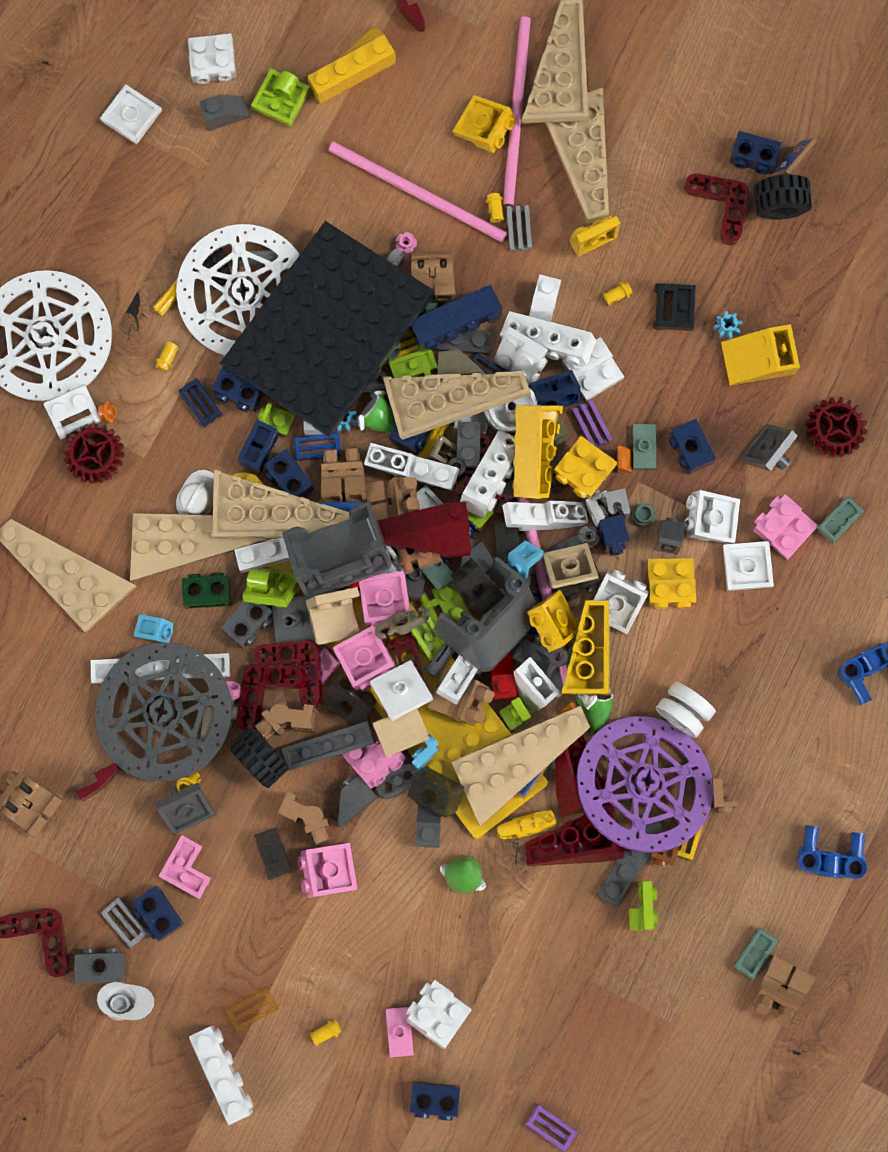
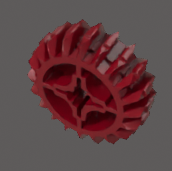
M831 397L829 403L824 399L820 402L821 406L816 404L813 407L814 411H810L808 414L811 419L806 421V425L810 427L806 430V434H813L808 439L809 442H817L814 449L822 447L821 454L824 455L828 450L830 451V457H834L837 452L840 458L844 456V451L846 454L851 455L852 449L858 450L860 447L859 443L865 441L862 435L867 434V430L862 428L867 425V421L860 420L865 414L864 412H856L859 409V405L852 408L850 406L852 401L848 400L844 404L843 397H840L837 403L835 398ZM835 411L843 413L844 415L841 417L834 416L832 413L829 414L828 412ZM820 418L824 421L823 424L827 429L824 435H822L819 427ZM849 419L853 425V437L849 434L850 431L846 425ZM843 421V423L840 425V429L834 430L832 433H830L833 429V426H836L837 424H840ZM838 438L841 441L844 440L845 443H833L829 439Z
M94 423L92 429H90L89 425L85 424V431L77 428V436L72 433L69 435L73 441L65 442V445L70 449L63 450V454L68 456L64 459L65 464H70L67 469L69 472L74 471L73 476L76 479L81 476V481L85 483L89 478L90 483L95 484L96 478H98L99 482L103 483L104 476L109 480L112 479L111 471L116 474L119 472L115 467L116 465L123 466V462L118 458L125 457V453L120 451L124 448V445L119 443L121 440L119 435L114 436L115 431L113 429L107 431L106 425H102L99 429L98 424ZM90 438H103V439H105V440H107V441H105V442H102V441H101V442H99V443H92V442H90L89 439H90ZM83 443L85 450L79 455L80 458L77 459L78 449ZM89 446L96 451L99 461L92 456ZM111 448L110 459L105 464L104 456L109 452L108 449ZM96 464L99 466V469L88 470L82 468V466Z

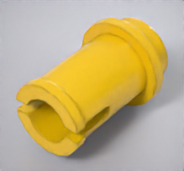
M500 193L488 194L485 201L489 207L490 222L504 221L501 205L503 197H500Z
M621 281L619 286L606 293L604 292L602 295L607 305L610 306L624 297L629 298L633 292L627 281L624 283Z
M167 341L160 357L155 360V367L165 372L171 369V363L179 347Z
M196 772L188 777L179 779L177 782L178 791L197 782L199 784L201 779H198L200 774Z
M334 1019L333 1021L328 1020L326 1025L311 1031L310 1035L315 1045L318 1046L333 1036L338 1037L342 1030L337 1020Z

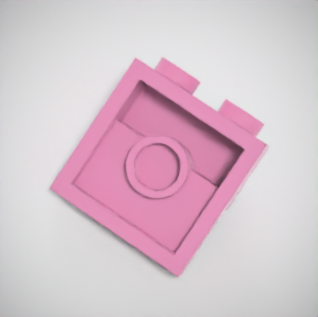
M785 494L782 498L777 496L770 503L769 506L772 509L767 515L762 512L754 521L757 526L753 531L764 541H769V545L788 560L818 525L801 511L802 508Z
M404 571L379 574L359 581L366 625H370V627L374 625L376 628L380 622L398 612H411ZM407 620L400 621L397 625L405 624Z
M374 625L333 647L353 688L356 690L361 689L362 692L372 688L369 681L397 667L382 639L375 635Z
M374 726L372 730L376 744L342 754L370 789L380 785L390 772L398 770L403 765V761L406 760L401 751L386 757Z
M350 843L308 849L300 852L301 856H298L297 863L299 869L303 870L305 878L301 881V888L304 894L307 893L308 898L357 890Z

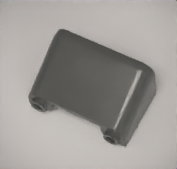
M370 501L355 505L350 512L352 519L309 534L305 528L293 527L288 531L282 532L294 577L304 595L307 597L323 595L384 573L392 567L390 555Z

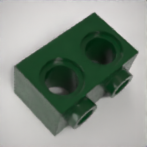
M222 572L211 573L210 577H201V574H189L188 578H182L183 606L185 609L231 606L230 578L228 575L224 576ZM217 584H222L224 586L223 592L218 595L213 594V587ZM193 586L201 587V592L197 596H191L189 593Z

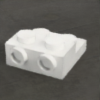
M232 34L188 38L193 83L206 84L214 80L225 82L232 78H237Z
M509 327L504 334L493 362L510 372L523 371L528 386H530V383L538 381L541 376L538 371L541 372L548 361L545 359L548 349Z
M601 337L596 340L588 365L579 364V366L568 363L565 359L562 361L565 371H573L580 385V394L585 401L624 379V375L612 358V353Z
M702 490L692 492L686 502V507L690 509L689 517L684 521V530L687 531L686 537L703 541L712 540L725 544H735L740 499Z
M618 570L608 571L594 600H609L610 626L628 634L649 591L646 590L647 586L638 580H634L632 583L626 580V575Z
M434 980L432 984L427 982L419 993L423 996L417 1004L414 1001L406 1012L409 1015L406 1022L442 1049H445L472 1009L454 997V993Z

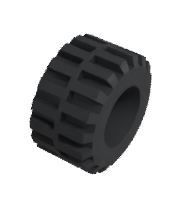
M795 174L776 175L765 178L754 185L756 215L759 217L773 220L789 219L803 215L812 209L810 180L807 177Z
M249 726L229 745L233 755L266 788H270L289 770L285 760L255 728Z

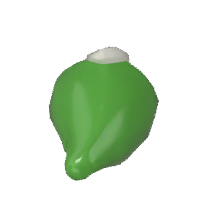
M381 390L372 393L370 396L373 399L367 404L362 413L356 417V422L361 431L366 427L380 432L391 433L396 422L390 404L383 397L386 395L385 391Z
M611 690L610 696L576 695L577 706L581 705L590 725L588 729L590 735H595L610 715L614 699Z
M461 855L454 858L449 864L440 866V872L445 877L447 885L457 893L465 894L473 891H482L486 888L485 882L482 880L483 873L480 863L472 856Z

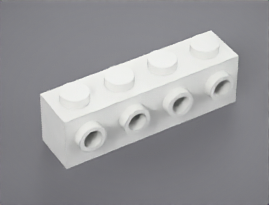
M511 311L507 315L500 337L503 339L505 332L511 327L547 348L546 356L553 360L565 359L568 363L579 366V364L588 365L596 343V339L591 332Z
M499 429L462 493L460 502H466L467 511L481 518H484L487 511L492 512L497 502V499H495L496 495H501L506 486L504 480L506 478L510 479L515 470L513 466L515 457L513 435Z
M214 1025L189 1036L228 1125L253 1113L251 1108L254 1107L249 1094L245 1095L241 1087L244 1085L239 1072L235 1073L231 1065L234 1061L229 1050L225 1051L222 1045L224 1038L219 1028L215 1029Z

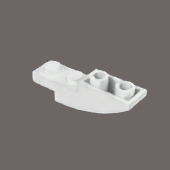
M370 443L364 465L399 477H415L419 483L453 491L459 472L457 467Z
M548 501L544 504L507 502L502 505L506 527H519V531L553 530L589 524L584 502Z

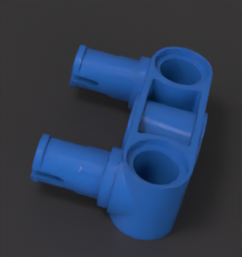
M888 642L855 656V658L848 660L838 669V677L848 688H851L859 706L872 700L863 683V677H868L888 666V655L886 653ZM846 666H851L855 670L854 677L846 675Z
M805 826L803 846H800L796 858V865L799 870L825 877L859 879L866 874L867 865L865 855H863L866 834L852 832L850 851L845 856L844 854L833 852H819V848H817L819 827ZM805 855H809L813 859V865L810 868L805 867L803 864V857ZM852 862H856L860 867L857 875L852 874L849 870Z

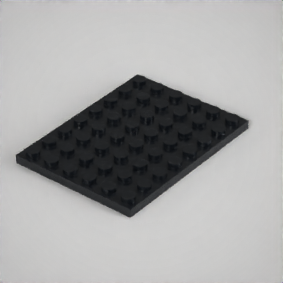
M324 221L221 360L220 365L330 438L435 292L332 224Z

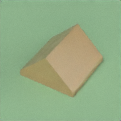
M588 543L543 553L548 581L552 589L598 579V573Z
M418 709L392 722L389 717L372 723L386 757L430 739Z

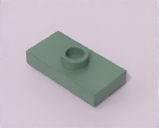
M633 424V470H656V424Z
M847 496L816 529L834 544L865 510Z
M443 561L421 570L438 591L456 583L458 579Z
M758 927L733 967L754 980L779 940Z

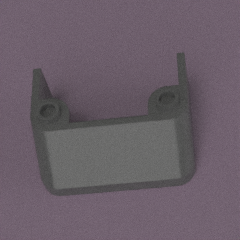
M498 557L493 561L488 578L513 598L511 602L487 626L478 620L471 619L459 627L441 613L433 631L441 640L483 672L493 670L533 628L527 611L537 604L525 578Z

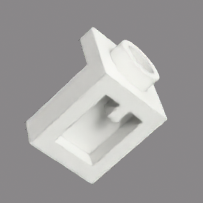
M597 490L590 500L586 499L585 507L596 528L600 520L607 517L604 506L602 504L598 505L602 493L607 492L606 490L603 492Z

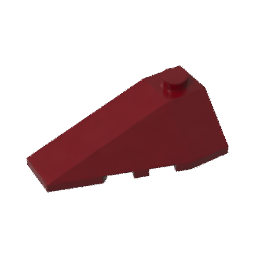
M466 502L440 504L378 520L386 546L400 549L407 547L417 549L421 553L433 552L447 558L471 555Z
M583 735L555 759L556 797L561 817L585 813L577 788V768L586 746ZM596 769L595 787L597 790L605 788L606 779L604 776L600 777ZM607 802L602 804V806L609 807L612 806V804Z
M614 806L603 807L607 814L619 824ZM583 813V816L573 821L565 822V825L554 831H548L525 843L528 867L596 863L625 859L624 847L615 844L602 835L591 823L586 813Z

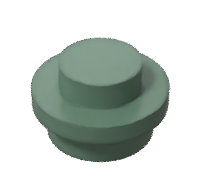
M639 504L633 510V520L640 526H648L655 519V510L649 504Z

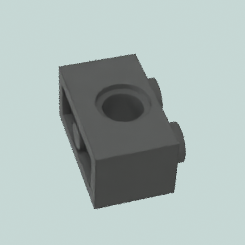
M107 948L105 953L96 954V949L81 950V954L75 955V984L126 981V953H119V948ZM98 959H103L106 963V968L103 972H98L95 969V963Z

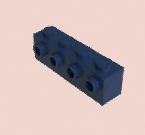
M491 284L417 317L409 329L420 351H430L438 347L439 343L445 340L448 342L453 341L459 337V334L465 331L472 332L478 329L480 324L485 322L492 323L498 320L500 315H502V306Z

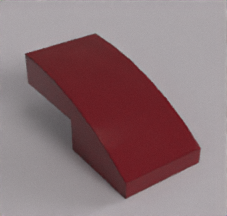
M394 0L404 18L415 29L424 32L425 21L418 4L408 5L407 0Z
M114 763L94 772L97 782L76 791L79 799L85 801L99 793L114 779L120 767Z

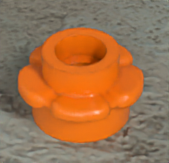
M110 401L99 404L98 415L100 420L112 423L113 418H116V406L112 405Z

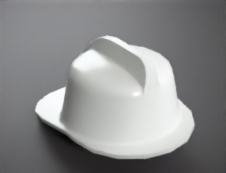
M198 470L187 478L176 499V509L179 514H209L213 507L214 473L207 470Z
M112 982L100 989L97 1003L101 1011L111 1019L118 1021L139 1020L151 1013L154 1007V998L147 988L121 982Z

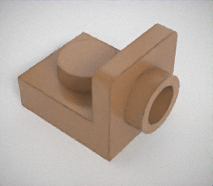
M712 779L713 801L711 808H718V813L732 812V808L737 807L738 802H724V798H727L726 784H723L722 779Z

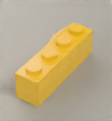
M373 26L336 61L308 75L310 89L319 104H322L395 64V51L385 35Z
M517 405L515 412L516 434L514 436L515 457L513 460L515 472L512 484L514 497L549 498L553 467L550 466V462L556 456L557 447L553 443L555 434H559L560 424H557L558 414H562L563 406Z
M585 600L562 694L610 696L609 600Z

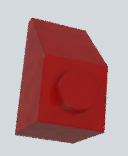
M507 654L490 671L492 691L495 694L493 702L509 701L517 698L512 654Z

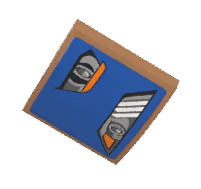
M810 138L800 141L770 177L793 174L812 152L817 141Z

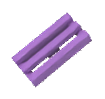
M593 400L572 409V413L586 440L597 448L612 441V437ZM588 408L591 409L605 439H602L594 421L592 420L587 410ZM583 411L598 441L597 443H594L579 412Z
M539 1104L525 1123V1125L564 1152L578 1133L577 1130ZM542 1112L571 1133L568 1137L538 1116V1113ZM534 1119L566 1141L564 1145L532 1123Z

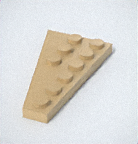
M583 0L560 1L553 22V28L522 117V123L588 120Z
M603 88L587 93L588 120L545 122L588 224L609 217Z
M523 371L496 372L495 374L483 375L481 373H472V375L440 374L425 375V377H383L399 436L402 440L531 395Z
M214 470L213 538H283L282 532L288 531L293 527L305 528L310 534L350 519L351 514L347 511L325 504L322 505L303 497H297L281 490Z
M133 513L130 581H137L140 578L200 562L216 555H223L235 549L269 540V538H213V515Z
M12 519L0 528V541L85 633L91 630L137 587L131 582Z
M581 705L452 761L480 826L590 728Z

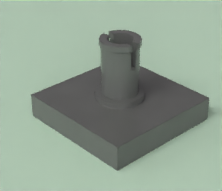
M766 424L742 454L740 460L744 464L771 471L775 465L778 469L783 470L790 464V459L784 453L798 435L793 430Z
M306 595L294 596L287 607L272 605L276 643L304 640L315 641L306 600L312 597H307Z
M198 782L178 792L175 786L171 788L172 795L155 802L158 812L173 836L215 816L214 810Z

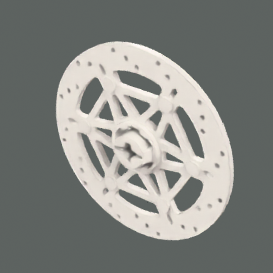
M238 224L226 226L203 237L187 254L177 280L178 308L189 331L204 346L225 356L236 341L218 335L209 328V325L217 321L243 332L247 326L245 325L242 312L250 311V321L253 319L255 309L261 308L263 305L260 303L263 296L267 298L270 296V293L265 291L264 288L274 278L276 279V284H279L281 281L280 273L285 269H290L299 257L298 251L278 233L256 225ZM246 242H253L263 245L274 251L278 258L273 262L246 251L245 244ZM225 245H232L233 252L210 269L202 266L206 258L214 251ZM239 257L243 259L246 269L244 272H237ZM247 259H254L266 266L252 273ZM233 260L232 275L217 272L220 267ZM272 270V273L263 283L258 279L259 275ZM213 276L227 279V282L222 287L211 278ZM247 277L253 279V283L256 285V287L258 286V294H256L253 284L249 280H247ZM196 279L204 281L207 310L202 314L198 313L194 300V283ZM243 284L249 290L246 292L245 301L241 293H238V291H242ZM211 285L223 293L213 305L210 294ZM232 288V294L240 303V306L236 305L232 297L229 296V289ZM226 300L230 307L216 313L215 310ZM236 310L240 325L223 319L222 316Z
M47 270L23 274L10 280L0 288V326L5 327L8 355L0 359V368L5 365L4 368L0 369V386L20 398L32 401H48L81 385H89L104 367L112 344L111 320L99 295L88 284L77 277L63 272ZM54 288L66 291L77 297L79 302L71 306L48 297L46 290ZM33 291V298L11 315L4 313V309L15 298L25 292ZM40 303L44 305L46 316L38 317ZM49 303L62 307L66 311L52 317ZM31 306H34L32 320L18 318L19 315ZM86 313L91 314L94 323L95 337L92 346L84 344L81 317ZM73 314V317L64 326L59 323V320ZM75 322H77L78 340L66 334V331ZM13 323H21L28 326L25 332L13 326ZM49 323H52L57 331H59V335H57V333ZM12 331L24 338L15 349L12 346ZM47 333L49 334L48 337H47V336H44L43 338H41V336H40V335H46ZM30 336L33 337V339L35 340V342L37 343V345H38L40 348H42V349H39V348L36 347V345L33 343V341L30 340ZM64 340H67L76 345L77 348L62 347ZM26 345L31 349L29 352L16 357ZM58 351L72 354L56 366ZM51 354L50 368L47 369L43 356ZM37 355L41 368L31 366L23 361ZM78 357L86 359L84 365L77 372L64 380L57 381L56 374ZM15 366H20L43 375V383L36 384L24 381L13 375L10 371Z

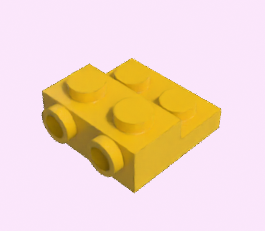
M473 95L452 132L457 137L473 142L476 147L494 153L497 148L503 146L506 131L514 127L515 116L510 107Z
M609 216L592 222V225L588 227L582 226L574 230L570 243L576 255L580 257L617 239L621 225L618 217L612 218Z
M580 436L570 451L565 454L555 467L553 473L556 475V480L561 484H569L573 487L574 493L580 498L584 499L586 497L590 500L618 462Z
M694 558L647 560L649 605H654L655 609H666L668 605H677V608L686 609L691 608V605L696 603Z
M561 590L552 593L544 601L527 611L530 624L537 629L542 645L549 652L565 646L578 633L579 623Z

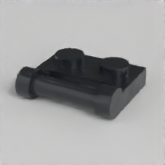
M655 284L657 297L653 329L693 331L696 285ZM666 293H672L671 320H664Z

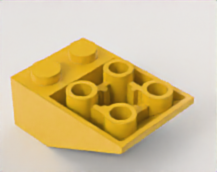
M791 324L767 328L721 342L730 386L796 375L800 368Z

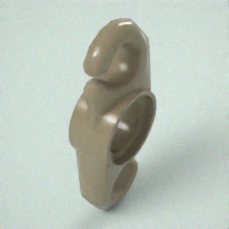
M425 607L419 608V612L424 613L421 617H415L417 615L416 610L410 613L406 611L398 612L380 622L375 628V635L380 639L386 638V634L381 633L383 629H389L387 632L389 636L395 633L400 635L407 634L412 629L424 624L429 619L430 612ZM408 620L406 624L397 626L400 621Z

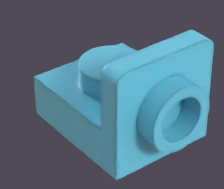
M524 541L508 554L507 565L526 580L529 568L543 558L544 551Z
M139 614L134 637L159 643H169L174 624L162 618Z
M428 734L430 739L424 741L427 747L425 749L421 747L412 756L414 758L412 764L418 770L439 752L436 747L439 743L430 734Z

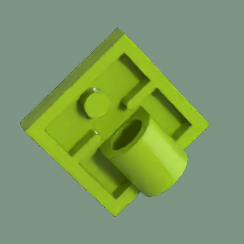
M270 68L251 108L291 127L310 92V86L300 82L290 72L281 71L280 73Z
M262 568L259 570L251 569L248 573L247 588L243 593L244 602L287 607L300 586L293 572Z
M652 881L639 882V908L629 909V930H654V925H658L657 910H653V901H657V888L652 886Z

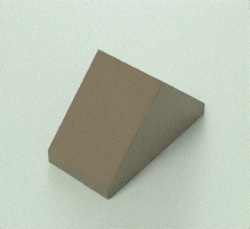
M439 435L430 454V460L448 465L450 460L457 458V446L444 436Z

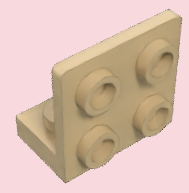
M357 587L314 596L306 600L317 645L349 639L359 633L352 600L359 597Z

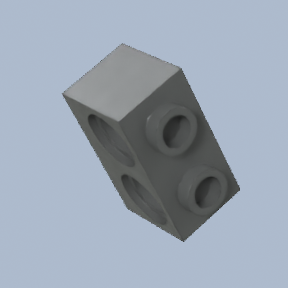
M243 602L222 625L221 629L244 649L246 645L250 647L258 638L256 634L262 628L265 630L272 623L273 619L271 617L273 612L264 604ZM254 609L263 610V615L259 619L251 618L252 611ZM239 626L247 627V633L244 636L236 635V629Z

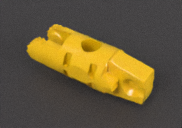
M552 810L513 818L512 821L497 826V836L501 840H509L540 833L556 825L554 813Z

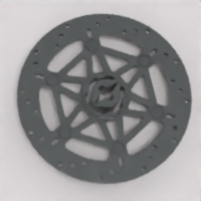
M163 642L145 645L122 657L104 678L95 706L97 733L103 748L110 758L126 772L145 780L158 782L175 781L188 777L209 764L224 745L232 721L231 695L220 670L209 658L199 651L177 643ZM169 660L170 662L168 670L141 678L135 673L139 667L151 662ZM184 665L190 666L202 676L209 687L208 692L201 694L182 674ZM165 676L159 691H156L146 683L147 681ZM171 677H174L173 692H166ZM180 681L194 693L193 696H178ZM126 683L130 689L121 717L114 718L113 708L116 695L121 685ZM139 686L152 693L147 700L138 689ZM136 694L143 707L129 714L133 696ZM198 701V704L184 710L183 702ZM213 705L214 719L212 727L205 741H201L197 735L205 707ZM160 710H167V714H160ZM198 710L192 730L185 721L184 716ZM143 714L144 722H129L130 719ZM179 724H182L189 736L187 738L175 730ZM148 727L147 743L133 731L134 728ZM126 730L145 750L142 759L127 750L119 739L118 732ZM154 731L161 732V736L156 746L153 747ZM169 732L181 740L180 743L162 747ZM186 746L192 751L191 755L177 762L158 764L157 762L158 756L161 753ZM198 747L203 750L202 753L198 750Z

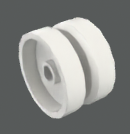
M530 389L531 395L483 411L487 424L497 432L500 429L508 434L515 433L517 405H537L534 392Z
M674 682L668 690L671 699L662 698L656 706V710L673 726L685 734L697 738L703 730L700 720L709 722L716 713V710L695 691L684 684Z

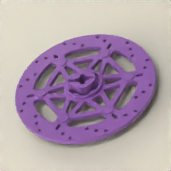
M633 716L616 720L600 729L587 743L582 752L577 768V788L581 805L595 828L619 846L645 853L663 852L676 848L688 841L700 830L711 809L713 801L712 773L706 757L689 735L669 722L647 716ZM628 735H645V743L621 750H617L612 745L614 741ZM659 739H663L676 747L688 763L680 765L659 746ZM649 750L652 751V765L645 763ZM634 751H643L639 763L625 756V754ZM658 754L673 767L659 769ZM600 756H604L609 761L605 788L597 790L595 787V770ZM618 759L631 766L629 772H626L618 762ZM613 767H615L624 780L611 785ZM638 770H642V771L632 780V783H631V778L638 772ZM677 773L678 776L665 781L663 774ZM692 777L695 781V798L692 808L688 812L682 807L685 781L687 778ZM679 782L676 801L666 788ZM622 786H625L627 791L626 794L614 795L612 793ZM658 786H659V790L653 795V797L649 798V796H650V795L658 788ZM662 795L665 796L673 808L659 801ZM632 799L633 814L625 809L617 800ZM611 803L632 822L631 830L615 822L604 810L602 804ZM638 803L646 805L642 818L638 814ZM652 804L666 812V814L656 817H648ZM673 817L678 822V826L663 833L646 834L645 832L646 825Z

